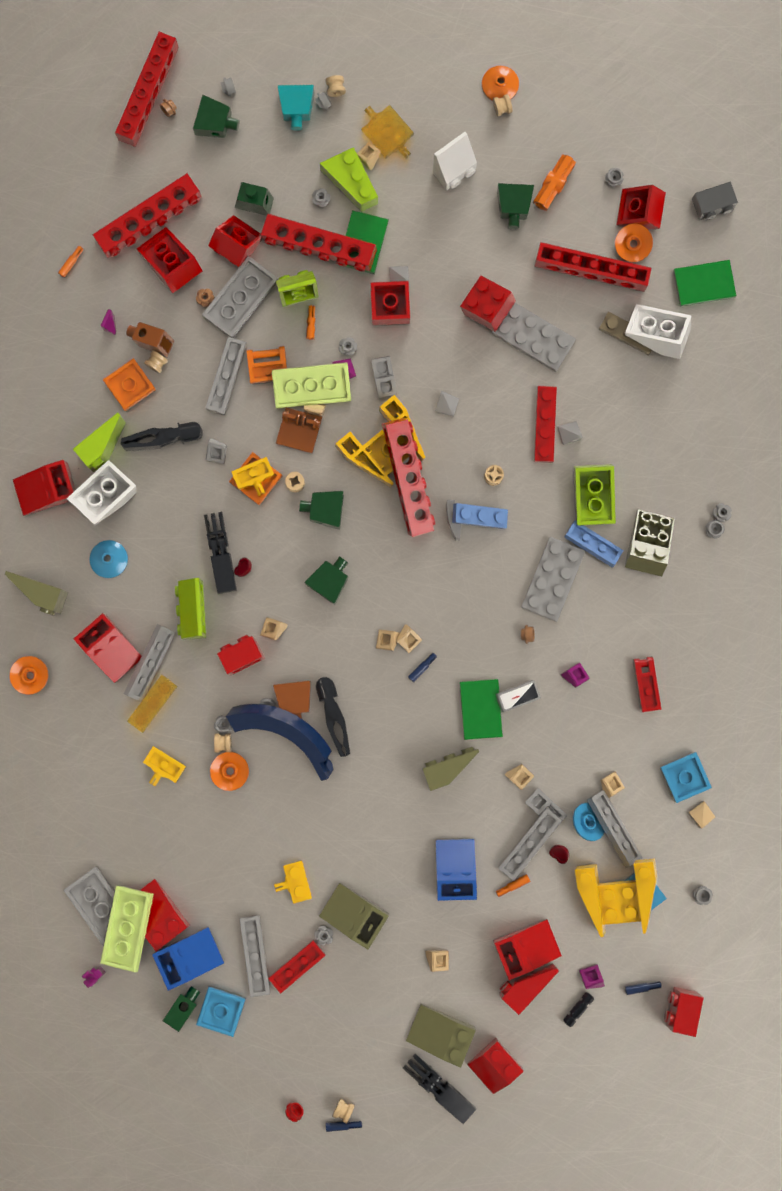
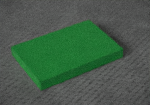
M352 210L346 236L376 245L377 252L371 270L364 271L375 275L389 219ZM354 251L350 254V257L355 258L359 253ZM347 265V266H346L347 268L354 269L353 266H350V265Z
M730 260L675 268L673 270L680 307L731 299L737 296Z
M498 679L460 682L464 740L503 737L501 708L496 694L499 693Z

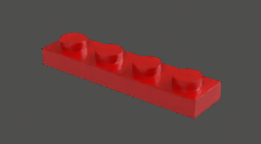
M537 387L534 462H554L557 387Z

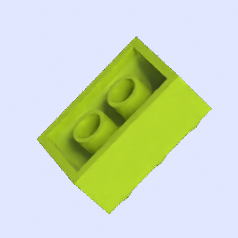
M200 578L178 581V586H175V595L179 597V605H176L177 617L180 616V624H177L178 636H181L183 640L206 638L203 581Z

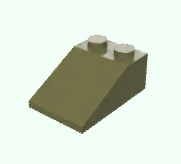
M8 571L5 572V575L34 605L40 607L39 611L53 616L55 612L61 614L68 592Z
M420 1004L406 1041L461 1068L476 1029L470 1024Z

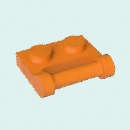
M280 346L279 349L262 351L247 350L251 384L273 382L272 370L287 368L284 346ZM280 356L278 361L254 363V359Z

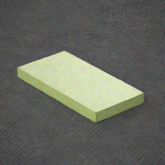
M347 362L272 370L276 408L351 401Z
M116 886L100 964L138 972L153 893Z

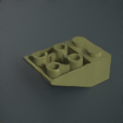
M638 509L625 568L662 577L668 565L675 518Z
M469 747L461 750V755L455 756V753L444 756V761L437 763L436 760L425 763L426 767L422 768L429 790L432 791L449 785L479 753V750Z
M339 883L319 917L369 950L388 919L389 913Z

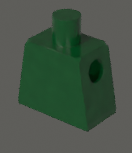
M202 95L193 126L194 134L197 136L225 138L227 129L238 131L240 120L231 118L232 112L229 106Z
M241 182L235 208L267 216L271 212L274 198L265 187Z
M498 183L497 197L500 218L508 219V228L518 229L520 220L527 219L534 185Z
M344 492L312 493L311 501L300 500L299 512L310 513V521L340 530Z
M340 556L334 565L325 561L305 581V585L335 605L349 578L348 575L343 573L348 562Z
M190 986L185 995H179L162 1021L179 1032L197 1006L194 1002L201 992ZM183 1002L188 1004L186 1011L180 1009Z

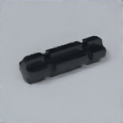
M585 992L581 997L582 1000H579L571 1009L570 1015L567 1014L564 1018V1023L569 1027L576 1023L575 1020L579 1019L586 1011L587 1005L594 1001V997L590 993Z

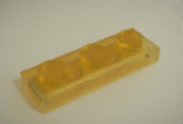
M161 675L127 722L144 733L178 686L164 675Z

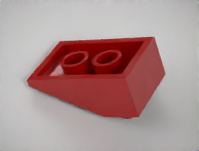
M167 227L136 248L172 293L203 272L195 256Z
M154 879L140 891L154 894L145 938L153 949L158 951L189 927L190 924L158 881Z
M552 963L510 981L506 980L499 988L501 990L499 992L500 997L520 1015L555 977L559 970Z

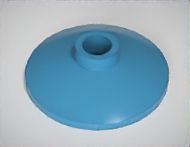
M102 541L95 545L90 553L91 568L97 575L103 578L119 576L125 570L128 563V555L125 548L116 541ZM106 555L111 556V560L109 562H105L104 560Z
M583 803L575 809L573 824L577 833L587 841L599 840L605 831L589 803Z

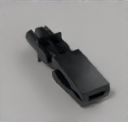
M197 422L178 423V428H150L121 438V445L125 451L161 449L163 446L180 440L184 445V442L200 439L203 435V430ZM149 437H154V438H156V439H154L152 442H148V443H137V442H139L140 440L145 439V438H149Z
M221 511L218 512L221 530L218 529L215 513H211L213 532L210 529L208 515H204L208 545L213 553V556L210 557L218 594L237 591L231 554L227 552L229 543L223 512Z
M322 677L316 682L319 702H325L326 725L340 757H346L351 753L346 722L338 704L334 700L335 697H338L336 687L330 678ZM335 721L341 725L343 730V746L345 747L346 755L342 751V744L334 733Z
M415 1053L413 1055L414 1059L425 1069L423 1070L412 1059L408 1061V1064L419 1076L407 1065H404L403 1069L418 1082L419 1086L423 1087L428 1093L432 1092L435 1100L464 1124L476 1111V1107L448 1081L445 1083L441 1075Z

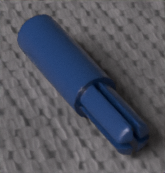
M432 653L408 678L415 682L429 668V665L437 658V655Z
M660 981L625 986L626 995H632L659 989L662 986Z
M343 1121L326 1123V1132L362 1128V1121L347 1122V1124Z

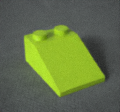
M303 270L295 276L284 275L279 280H276L283 307L319 297L313 271Z
M117 412L73 448L91 471H97L110 459L126 424L125 420Z
M612 464L573 466L577 525L616 524L614 466Z

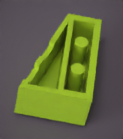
M354 147L320 163V171L361 212L378 204V195Z

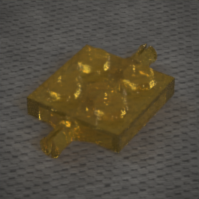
M390 105L379 113H376L371 106H368V109L366 108L364 111L371 120L361 129L365 136L381 151L385 159L397 151L405 159L408 158L411 152L404 145L414 135V132Z

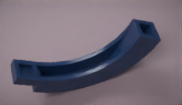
M263 704L235 706L226 715L234 732L249 729L266 730L281 735L293 742L309 758L321 781L327 780L334 770L332 762L328 759L332 752L322 736L300 717L281 708Z

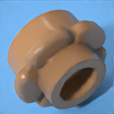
M163 99L164 102L160 104L161 110L167 117L175 115L177 107L174 102Z
M200 289L197 292L196 301L203 307L209 306L215 299L210 289Z
M528 625L525 626V629H521V639L525 640L526 644L534 642L535 639L534 627H528Z

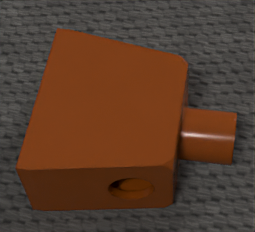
M139 322L137 327L130 325L126 331V335L131 337L139 347L151 352L152 350L156 351L163 357L168 358L174 340L165 330Z
M311 681L273 685L279 708L301 719V713H308L310 711Z

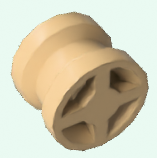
M334 75L325 79L328 86V96L339 97L346 93L345 87H343V76Z
M508 94L504 95L503 98H493L497 117L502 116L503 113L509 114L513 112Z
M152 350L150 353L151 357L144 364L160 374L162 366L167 364L168 360Z
M497 465L489 466L484 474L486 483L491 486L499 485L504 477L503 469Z
M291 472L286 476L285 483L289 491L297 493L303 490L305 481L299 472Z
M216 733L214 735L215 753L220 751L231 752V733H226L225 735Z
M340 1098L332 1117H339L347 1124L355 1105L352 1103L347 1104L344 1099Z

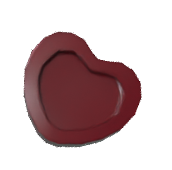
M245 557L240 559L237 567L234 569V574L238 577L247 575L252 568L251 561Z
M555 845L550 849L549 854L552 858L557 859L560 864L567 863L569 851L565 846Z

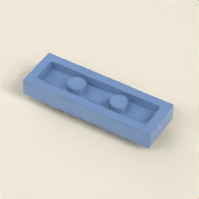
M460 503L453 504L452 523L499 529L507 528L508 509Z
M576 520L564 536L612 568L624 551L586 526L577 525Z

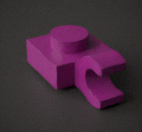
M99 967L97 970L95 968H92L90 971L87 970L82 975V978L86 979L83 983L87 988L92 987L106 973L102 967Z

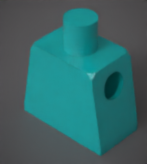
M278 85L284 121H291L292 130H302V121H309L311 118L314 85Z

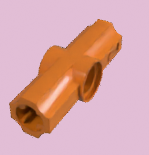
M562 154L554 169L548 173L541 190L533 201L536 207L547 211L556 195H559L567 181V177L576 164L572 157Z

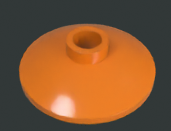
M506 66L490 68L482 79L483 92L492 101L493 98H503L506 94L509 95L511 100L519 88L517 74ZM503 79L504 83L500 84L498 80Z
M640 224L626 225L618 232L615 239V248L618 255L628 262H639L645 259L653 247L651 233ZM635 240L637 246L631 247L630 241Z
M22 657L11 667L10 682L22 694L31 695L38 693L47 684L48 669L45 663L37 657ZM29 672L34 674L32 679L27 677Z
M235 752L222 753L211 764V779L222 790H236L242 787L248 779V764L241 755ZM229 767L233 768L234 773L232 775L227 774V769Z

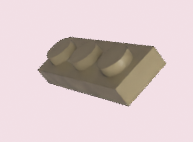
M608 312L599 330L650 355L652 349L625 335L629 322Z

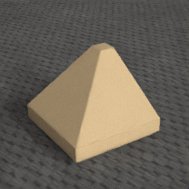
M368 142L357 155L360 161L369 170H372L381 151Z
M326 405L304 406V412L323 417Z
M266 617L260 635L277 640L288 624Z
M406 624L396 641L410 653L422 639Z
M379 630L376 649L394 651L398 643L396 640L400 633Z
M522 764L505 774L520 790L534 777Z
M616 771L601 780L602 790L605 791L608 798L625 788Z
M705 801L688 812L701 829L715 818V815Z
M448 950L425 951L431 972L449 970Z

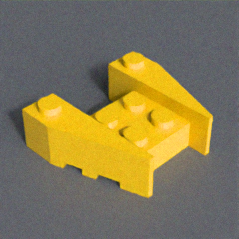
M395 395L379 407V411L388 422L401 418H406L408 422H411L407 409ZM413 427L412 439L416 441L418 447L416 455L423 461L425 455ZM383 429L363 446L351 432L335 443V447L348 462L390 488L393 486L394 483L388 477L393 470ZM400 435L397 438V443L399 445L404 443L405 437ZM408 453L402 456V463L409 459Z
M655 858L635 860L634 871L636 880L599 883L597 864L576 867L577 889L600 937H604L606 933L605 925L641 921L643 934L647 932L658 878Z

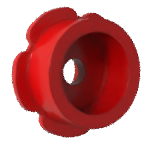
M296 1102L289 1103L285 1110L286 1117L292 1122L301 1120L304 1114L302 1106Z

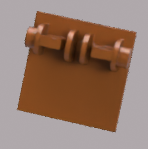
M286 407L282 414V423L276 444L313 453L322 417Z

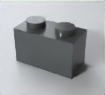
M731 181L696 192L692 197L699 220L703 218L705 220L712 219L721 212L723 214L730 213L738 203Z

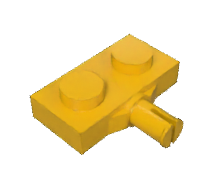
M267 457L231 471L239 490L248 486H254L258 496L261 495L259 488L262 495L265 494L261 483L265 479L274 476Z
M155 746L152 747L143 761L144 764L151 767L155 772L149 781L155 787L161 777L168 778L177 783L187 767Z
M302 860L283 865L285 881L274 884L275 891L287 889L291 894L293 904L312 899Z

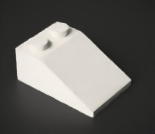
M463 132L434 154L433 174L445 190H448L450 187L452 189L457 187L461 179L465 176L467 178L472 176L476 171L477 161L466 132Z
M636 304L625 335L661 355L680 359L691 331V316Z
M108 460L76 489L67 500L95 526L136 494V485Z

